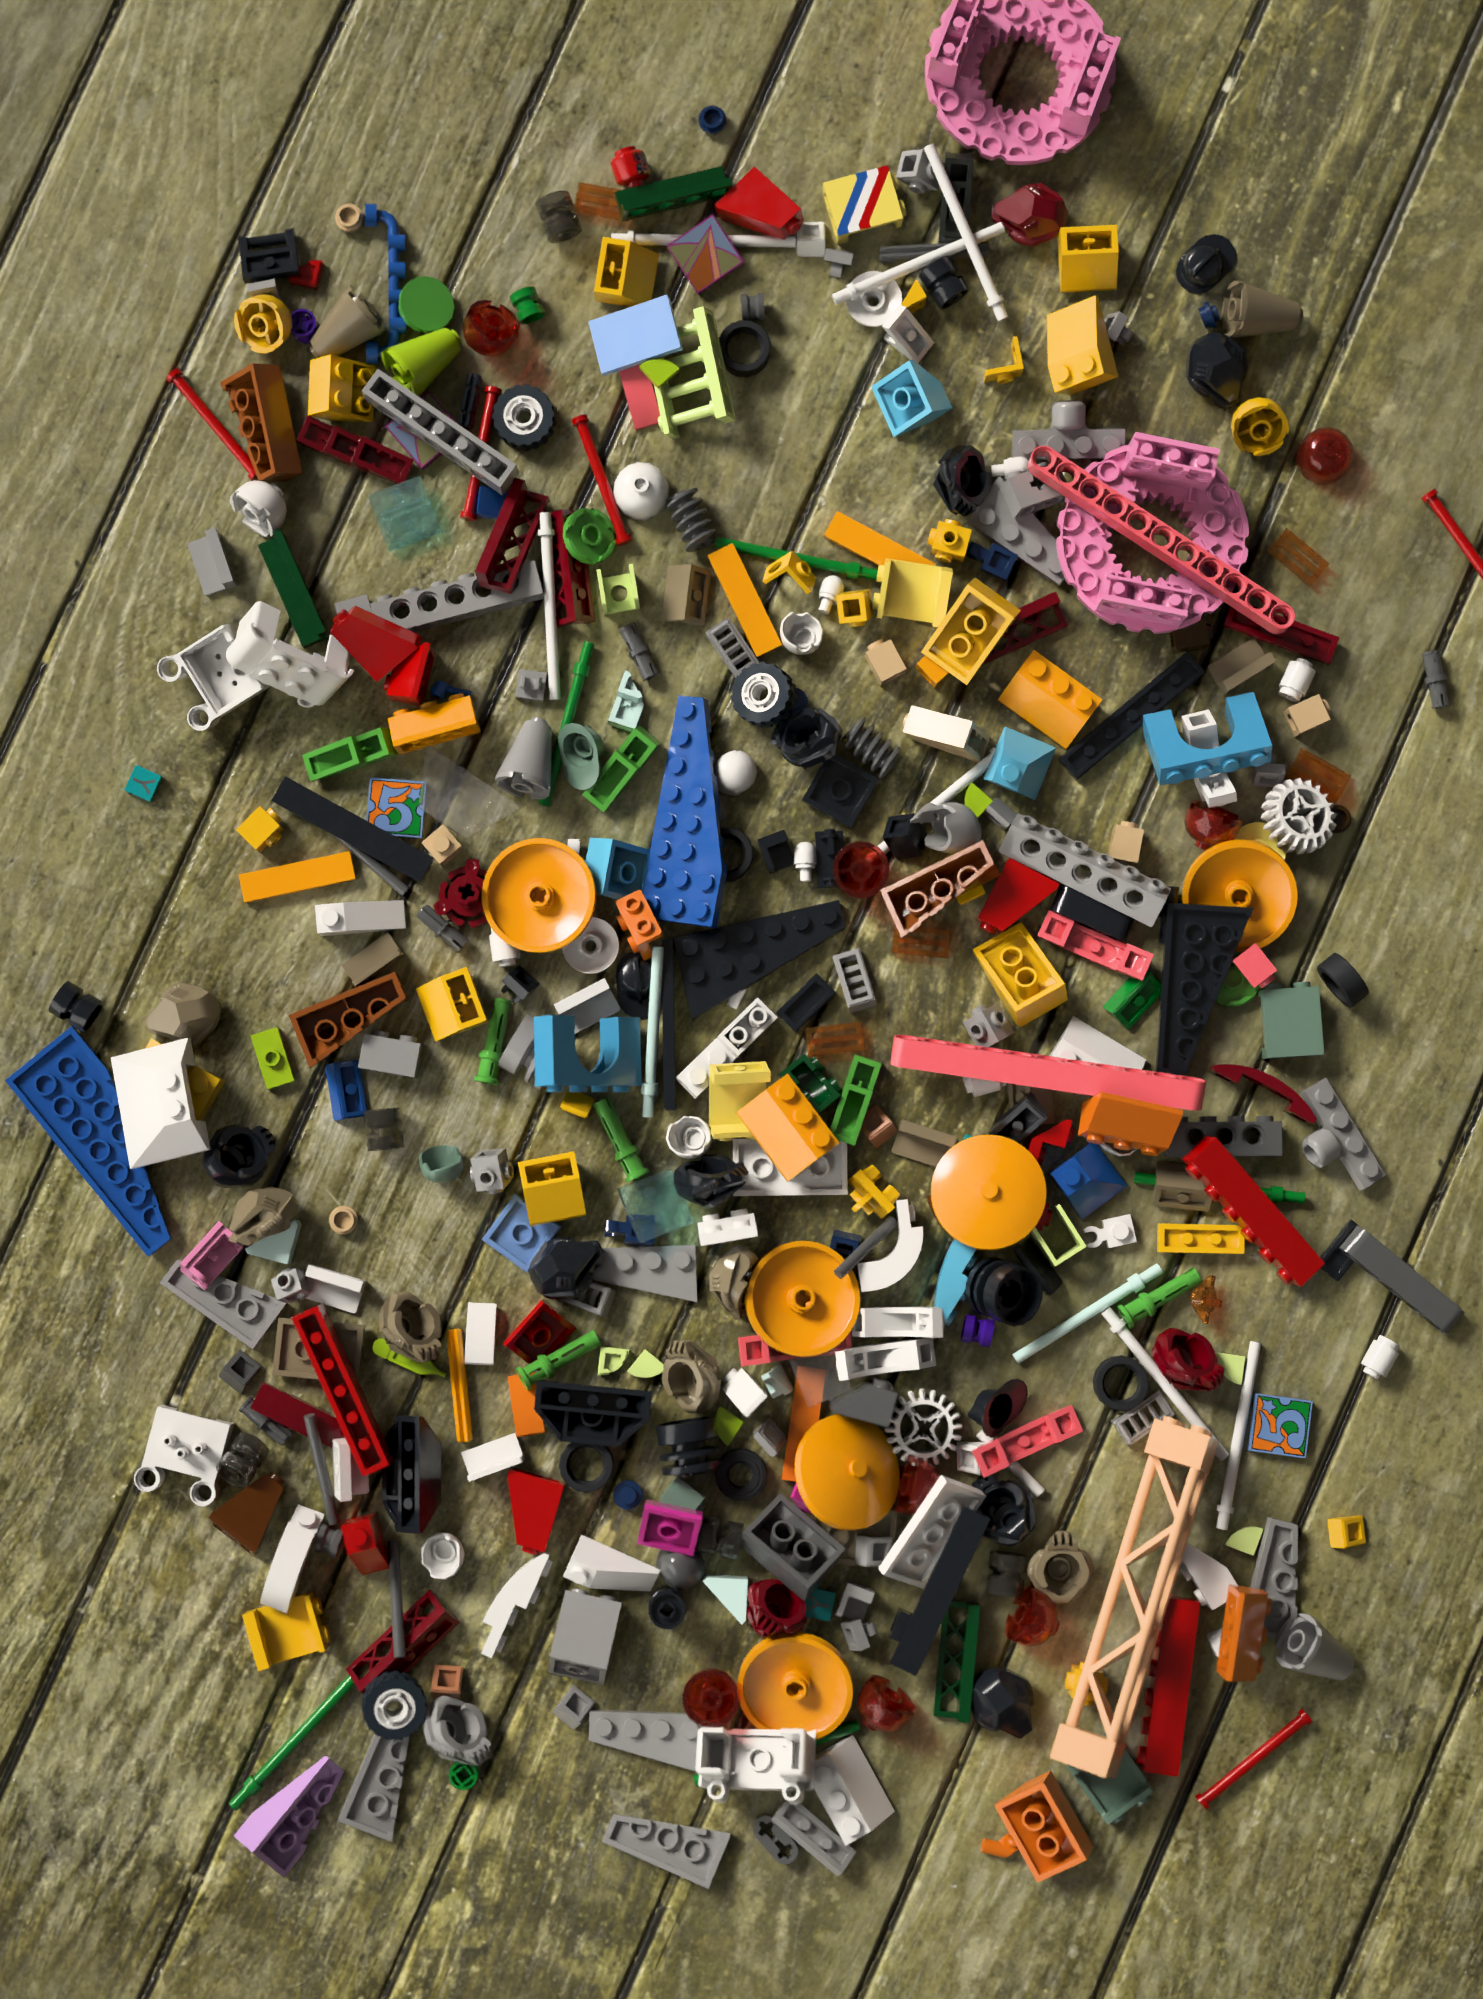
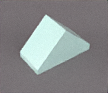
M299 1220L292 1221L289 1229L259 1240L245 1249L246 1252L261 1258L291 1264L302 1226Z
M707 1574L703 1578L705 1585L742 1625L746 1621L748 1576Z

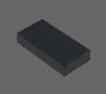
M816 973L776 1014L796 1033L836 992Z
M1349 1219L1320 1255V1258L1325 1262L1320 1269L1336 1282L1342 1278L1354 1263L1353 1260L1339 1249L1355 1227L1359 1226L1352 1219Z

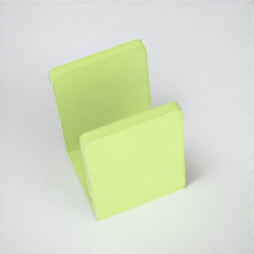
M629 564L630 573L604 578H602L601 569L596 570L604 615L640 609L633 564ZM616 586H623L627 590V597L621 602L615 601L611 597V591Z
M1055 1204L1052 1207L1077 1245L1055 1258L1037 1229L1034 1228L1030 1232L1051 1266L1059 1265L1087 1247L1060 1204Z

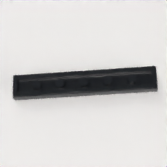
M1187 651L1063 754L1058 761L1077 781L1142 727L1143 715L1161 711L1206 672Z
M286 776L271 800L419 883L423 881L434 861L432 856Z
M673 938L662 940V947H664L662 970L664 1109L666 1111H676Z
M963 1505L890 1660L891 1665L917 1676L990 1521L989 1516Z

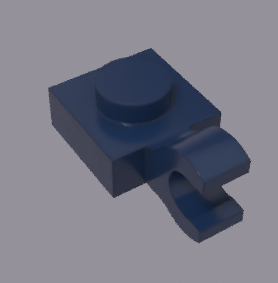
M971 542L965 556L983 562L980 567L981 571L1005 582L1018 554L995 543H992L988 550L977 543Z
M626 1214L625 1222L606 1220L604 1236H625L624 1244L653 1246L655 1216Z

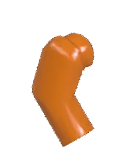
M1007 1833L998 1841L983 1838L981 1843V1853L1007 1858L1019 1850L1010 1833Z

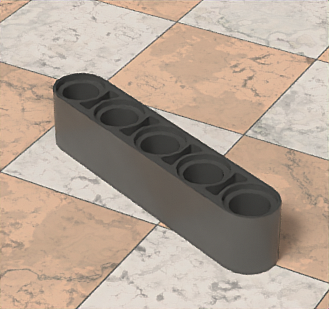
M1356 1226L1339 1249L1443 1334L1448 1335L1465 1313L1458 1305L1360 1226Z

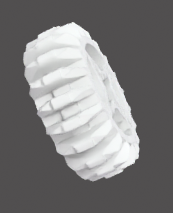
M1301 778L1294 779L1293 781L1289 779L1281 784H1277L1266 795V801L1261 806L1265 812L1260 819L1267 821L1263 829L1271 831L1269 839L1276 838L1278 840L1277 847L1286 846V853L1295 850L1297 855L1303 854L1305 851L1308 854L1317 848L1320 849L1332 837L1331 831L1336 827L1332 820L1336 818L1337 814L1330 811L1335 803H1328L1326 799L1329 793L1322 795L1320 793L1321 785L1313 788L1311 780H1306L1303 783Z
M923 1388L919 1389V1398H915L914 1393L908 1391L910 1401L906 1402L900 1396L898 1401L903 1406L899 1409L894 1405L893 1411L897 1414L895 1417L892 1416L890 1420L894 1424L893 1426L885 1427V1432H894V1436L887 1438V1442L891 1444L897 1441L898 1444L892 1451L896 1454L903 1449L904 1452L901 1455V1460L906 1461L909 1455H911V1464L913 1466L917 1465L918 1458H922L923 1467H928V1458L931 1457L934 1464L938 1465L939 1459L937 1455L941 1453L947 1460L949 1455L945 1449L947 1447L953 1451L957 1449L951 1443V1440H961V1435L953 1433L954 1429L963 1428L961 1423H953V1420L960 1417V1413H949L955 1404L950 1402L944 1406L943 1403L946 1400L944 1394L938 1400H934L936 1396L935 1390L929 1392L928 1398L925 1397ZM920 1404H928L937 1407L939 1410L927 1417H923L913 1407ZM907 1413L912 1420L913 1426L910 1432L907 1433V1436L902 1439L900 1423L904 1414ZM914 1416L920 1421L923 1420L924 1423L926 1420L930 1422L928 1430L933 1439H930L927 1434L924 1435L923 1432L921 1435L916 1432L919 1426ZM945 1416L947 1431L943 1441L940 1442L935 1435L934 1429ZM919 1439H926L934 1449L917 1451L908 1446Z

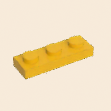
M1157 1223V1252L1244 1254L1245 1238L1240 1233L1242 1230L1240 1225Z

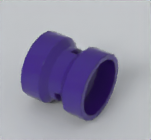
M295 310L291 314L292 335L301 344H310L309 340L318 329L319 324L313 313L309 310Z
M966 1314L961 1333V1342L971 1343L974 1341L978 1342L980 1346L989 1348L994 1332L995 1320L988 1318L979 1320L974 1315Z

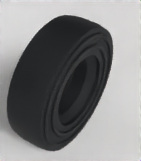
M737 1448L728 1451L721 1457L722 1466L715 1469V1481L719 1490L726 1497L736 1501H745L761 1492L766 1482V1467L760 1456L749 1449ZM738 1463L748 1465L752 1471L750 1482L743 1486L735 1485L729 1477L730 1469Z

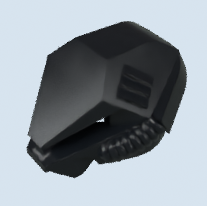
M1208 333L1197 338L1190 346L1187 354L1186 378L1188 383L1202 397H1211L1214 404L1218 407L1229 409L1240 404L1241 381L1246 378V372L1248 371L1246 350L1229 336L1222 333Z
M957 445L947 450L938 462L940 466L934 476L935 481L933 485L948 510L954 515L959 514L965 517L975 512L977 507L984 502L991 489L990 473L985 471L984 457L979 450L971 445Z
M804 708L791 716L789 721L783 720V723L776 725L773 730L770 743L782 751V756L789 763L804 769L825 762L835 756L843 731L835 718L820 708Z
M243 1125L224 1126L217 1129L209 1142L210 1150L204 1151L202 1164L217 1186L223 1188L251 1187L266 1172L268 1154L275 1149L276 1140L270 1130L261 1125L251 1130Z
M705 1154L701 1156L700 1161L682 1163L674 1171L673 1183L679 1196L687 1201L710 1209L743 1187L746 1183L743 1179L748 1175L749 1171H747L743 1162L735 1163L727 1157L718 1154Z
M558 1237L557 1239L554 1238V1240L545 1241L531 1261L529 1267L531 1281L536 1291L543 1297L555 1300L574 1299L591 1285L595 1274L594 1269L599 1268L603 1264L604 1251L597 1240L576 1242L574 1238Z
M993 1475L987 1477L980 1476L972 1483V1487L980 1489L986 1495L977 1509L978 1512L990 1517L982 1537L1004 1546H1015L1033 1532L1037 1524V1515L1032 1493L1025 1486L1009 1479L998 1481Z
M993 1667L980 1672L973 1682L971 1701L973 1718L979 1726L991 1732L1002 1730L1019 1739L1032 1731L1030 1708L1034 1705V1693L1029 1680L1003 1667Z

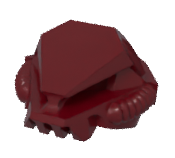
M1039 182L1037 184L1024 185L1017 189L1013 195L994 203L990 219L995 224L1001 222L1004 229L1007 230L1008 236L1014 242L1023 246L1035 247L1058 236L1060 228L1066 226L1068 212L1062 197Z
M1168 1328L1158 1335L1151 1351L1152 1356L1163 1376L1175 1389L1210 1392L1224 1383V1368L1217 1364L1216 1354L1207 1338L1196 1332L1189 1334L1176 1328Z
M766 1579L754 1582L749 1587V1604L746 1616L758 1634L765 1638H774L780 1633H797L803 1629L807 1622L805 1602L779 1579Z

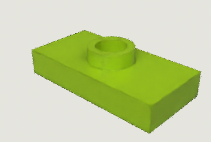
M279 1027L250 1035L267 1090L295 1082Z

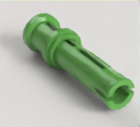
M502 998L493 999L485 1047L479 1053L478 1057L481 1060L478 1075L474 1076V1081L496 1086L500 1082L497 1080L500 1067L498 1064L503 1055L501 1054L510 1004L512 1003V1001Z
M610 1097L593 1104L616 1151L615 1160L620 1162L627 1176L626 1182L630 1183L650 1173L649 1169L644 1167L638 1155V1146L632 1145Z
M1192 1267L1148 1294L1141 1292L1138 1294V1298L1125 1306L1122 1304L1117 1306L1118 1311L1127 1322L1126 1325L1131 1329L1137 1321L1148 1315L1151 1317L1155 1315L1157 1308L1193 1287L1202 1284L1201 1277L1196 1269Z
M591 1330L589 1333L566 1344L547 1356L540 1354L534 1362L523 1368L520 1366L515 1368L517 1375L525 1389L529 1391L532 1389V1385L537 1383V1380L541 1381L546 1377L548 1379L552 1378L555 1375L554 1371L591 1350L600 1347L601 1343L596 1333ZM581 1345L583 1346V1347H581L580 1349H578V1350L572 1352L571 1354H569V1355H567V1356H565V1357H562L563 1355H565V1354H567L568 1352L574 1350L575 1348H577V1347H579V1346H581ZM540 1370V1371L536 1372L535 1374L529 1376V1374L533 1373L534 1371Z

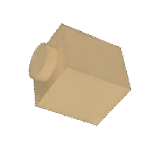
M880 639L868 646L869 651L865 653V659L880 686L905 674L906 667L891 639L886 642Z
M1319 694L1288 707L1283 712L1294 737L1320 727L1331 720L1329 717L1331 714L1329 704L1325 699L1322 700Z
M1121 821V825L1116 824L1113 827L1108 855L1121 864L1135 866L1138 863L1144 830L1138 829V824L1133 822Z
M443 824L421 842L442 867L446 866L464 850Z

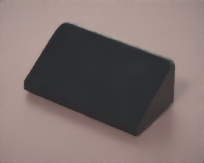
M1029 1091L993 1124L989 1134L1003 1136L1020 1144L1048 1118V1115L1035 1095Z
M1027 1238L1013 1249L1014 1254L1023 1266L1033 1270L1040 1277L1045 1295L1051 1296L1062 1285V1279L1030 1238Z

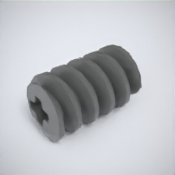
M697 488L680 491L666 500L670 502L667 505L668 511L674 512L672 520L679 522L676 526L677 531L684 532L681 535L682 542H689L685 546L686 552L689 553L701 550L715 542L710 537L716 533V529H706V526L712 522L711 518L702 519L707 509L697 508L703 502L702 498L693 499L692 497L698 492Z
M863 717L850 728L841 741L847 738L846 749L856 746L853 753L855 757L864 753L863 764L873 761L870 768L872 772L881 768L879 778L883 779L902 758L898 757L900 747L898 746L890 750L891 739L883 743L880 742L883 733L880 732L872 735L875 726L872 724L864 728L866 718Z

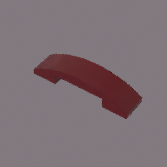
M1234 1064L1213 1065L1208 1070L1231 1084H1237L1242 1076L1287 1100L1288 1103L1284 1112L1308 1125L1314 1124L1316 1121V1117L1310 1107L1292 1088L1265 1072Z

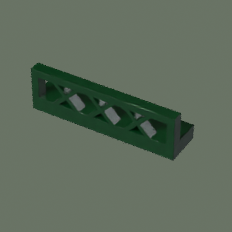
M719 166L615 191L614 197L621 222L722 198L731 189L732 182L730 177L725 178L723 167Z
M281 529L273 532L275 538L259 544L258 547L300 643L305 649L328 639L329 635L287 539Z
M952 1600L949 1607L966 1608L965 1620L955 1627L948 1619V1608L941 1623L933 1716L956 1718L958 1722L970 1723L980 1605L978 1602ZM948 1624H949L950 1627H951L953 1630H951V1631L947 1634V1627H948ZM964 1626V1633L962 1636L958 1630H960ZM956 1633L963 1641L962 1649L952 1656L946 1648V1640ZM946 1653L950 1659L944 1663ZM960 1655H961V1666H960V1664L956 1661V1659H957ZM954 1662L960 1670V1677L950 1685L943 1677V1670ZM942 1681L947 1686L944 1691H942ZM959 1684L957 1694L953 1688ZM949 1691L957 1698L956 1711L940 1710L941 1698Z

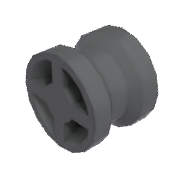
M757 293L755 296L741 294L742 320L757 319L759 322L764 321L763 293Z
M322 1524L313 1551L317 1553L324 1551L329 1553L330 1557L336 1558L343 1541L342 1529L335 1531L330 1529L328 1525Z

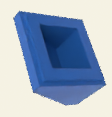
M480 486L477 505L478 517L497 520L508 492L506 491L502 496L490 487Z

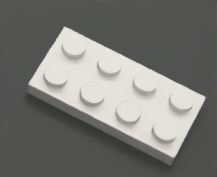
M733 1139V1161L735 1163L743 1162L747 1171H749L748 1175L743 1179L746 1181L745 1185L734 1192L733 1196L848 1195L847 1143L839 1141V1144L787 1182L756 1140Z
M941 1475L878 1569L884 1576L924 1589L963 1505L977 1511L986 1495L980 1489Z

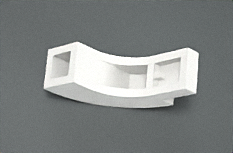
M1209 709L1181 716L1184 741L1200 749L1219 747L1217 724ZM1226 772L1212 774L1205 778H1193L1202 802L1206 801L1209 808L1224 806L1227 803L1237 801L1236 790Z
M908 1199L895 1202L899 1233L894 1249L882 1259L857 1264L861 1292L883 1289L896 1283L915 1264L922 1247L923 1226L911 1227V1222L915 1221V1210L913 1204L908 1205Z
M860 1307L857 1320L852 1328V1336L943 1337L945 1318L942 1314V1308Z
M933 1338L877 1343L835 1352L839 1381L936 1366Z
M299 1504L297 1505L272 1561L260 1604L285 1613L288 1612L298 1590L300 1577L325 1514Z

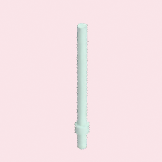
M660 946L652 947L645 1078L641 1086V1094H643L642 1117H654L655 1095H658L656 1069L664 947Z
M1156 1263L1141 1274L1135 1273L1130 1276L1125 1284L1013 1353L1012 1355L1016 1362L1019 1364L1130 1293L1141 1291L1145 1288L1146 1283L1163 1273L1162 1269Z

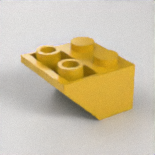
M1117 225L1061 227L1057 237L1060 293L1116 290L1119 255Z
M603 237L594 287L595 301L632 307L652 300L659 254L632 241Z
M332 354L310 360L308 416L328 421L373 422L374 406L365 400L361 391L374 375L376 366Z
M468 967L440 976L416 988L435 1042L489 1023Z
M574 1151L518 1162L530 1226L586 1216Z

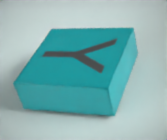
M135 765L124 791L152 803L163 777Z
M817 1588L805 1601L806 1617L830 1622L836 1593Z

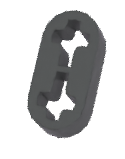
M760 1814L756 1817L753 1824L756 1838L778 1863L784 1865L792 1863L798 1855L796 1841L771 1820L772 1814ZM764 1821L766 1824L769 1822L773 1823L771 1826V1830L775 1834L773 1838L766 1831L762 1834L759 1832L761 1830L760 1822ZM780 1840L784 1846L792 1845L790 1848L791 1855L782 1854L780 1856L778 1854L780 1847L776 1841Z

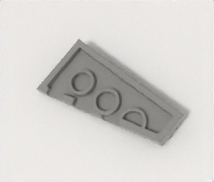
M999 476L982 505L977 507L966 524L995 544L1018 554V560L1059 587L1065 578L1057 556L1056 539L1033 513L1013 519L1000 491L1005 482Z
M695 1245L602 1248L604 1251L603 1264L599 1268L594 1269L593 1280L697 1302Z
M180 1260L175 1261L160 1282L165 1288L253 1350L288 1304L220 1276L204 1291L181 1272L182 1261Z
M1267 1517L1250 1588L1262 1589L1268 1593V1598H1271V1611L1269 1616L1265 1615L1264 1627L1267 1628V1637L1276 1639L1284 1623L1290 1618L1293 1620L1297 1618L1295 1590H1297L1298 1578H1296L1298 1525Z
M591 1709L589 1715V1741L696 1771L698 1730L701 1727H705V1713Z
M374 1734L338 1817L339 1822L392 1842L409 1737H403L400 1740H386L384 1737H378Z
M613 1814L602 1842L709 1889L731 1833Z

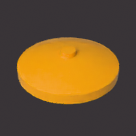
M546 838L523 840L502 851L490 865L482 887V906L486 919L493 931L509 945L532 953L556 951L574 942L588 927L597 901L595 880L585 860L569 846Z
M1229 840L1207 849L1189 868L1182 887V903L1254 908L1235 952H1243L1253 943H1256L1259 948L1272 943L1289 926L1297 907V885L1287 862L1271 847L1252 840Z
M978 1135L957 1143L942 1157L932 1178L931 1202L939 1223L952 1238L974 1249L998 1250L1018 1243L1035 1228L1045 1207L1046 1182L1039 1163L1024 1146L1003 1136Z
M794 1241L772 1249L758 1261L747 1282L745 1306L749 1321L762 1341L783 1354L807 1357L819 1355L833 1349L848 1336L858 1317L860 1290L853 1270L842 1279H839L834 1274V1270L845 1260L840 1254L830 1247L817 1242Z
M835 1414L813 1424L803 1435L795 1457V1478L799 1493L808 1509L828 1526L846 1531L872 1526L885 1517L895 1502L900 1482L898 1459L892 1451V1444L887 1442L888 1437L874 1423Z
M780 1633L774 1638L762 1640L746 1655L739 1671L737 1694L744 1714L757 1729L781 1730V1728H799L806 1731L816 1729V1739H819L835 1730L847 1716L853 1698V1677L843 1655L829 1642L807 1633Z

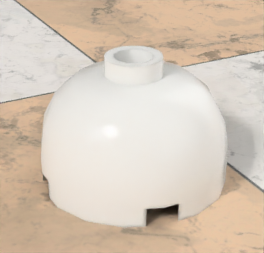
M636 462L620 471L614 482L613 494L617 506L624 515L634 520H648L664 510L668 503L666 500L669 498V485L666 476L658 467L650 463Z
M257 480L249 481L230 496V504L234 512L237 513L240 510L245 516L242 522L252 531L263 537H267L269 534L271 537L273 532L278 530L284 523L287 513L286 503L282 497L283 492L273 483L268 484Z

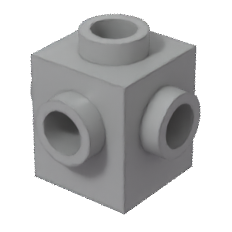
M925 150L902 151L896 178L908 185L909 190L915 193L923 194L928 190H938L939 183Z
M998 1003L987 1008L986 1004L970 1011L973 1017L963 1022L969 1036L977 1046L990 1047L1014 1033Z
M506 1148L478 1151L470 1159L472 1165L470 1177L476 1185L477 1192L487 1191V1194H497L503 1192L504 1188L512 1181L514 1169L512 1163L508 1162Z

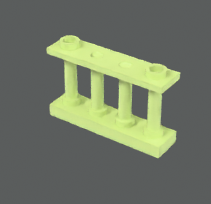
M704 306L693 309L695 319L692 320V323L677 327L680 338L696 334L699 336L701 346L698 347V350L666 359L678 367L702 361L706 369L704 377L669 387L667 381L659 389L655 387L660 416L658 417L659 427L665 435L674 439L680 437L678 425L711 415L724 423L736 421L714 313ZM705 388L710 390L712 400L708 405L675 414L672 398Z

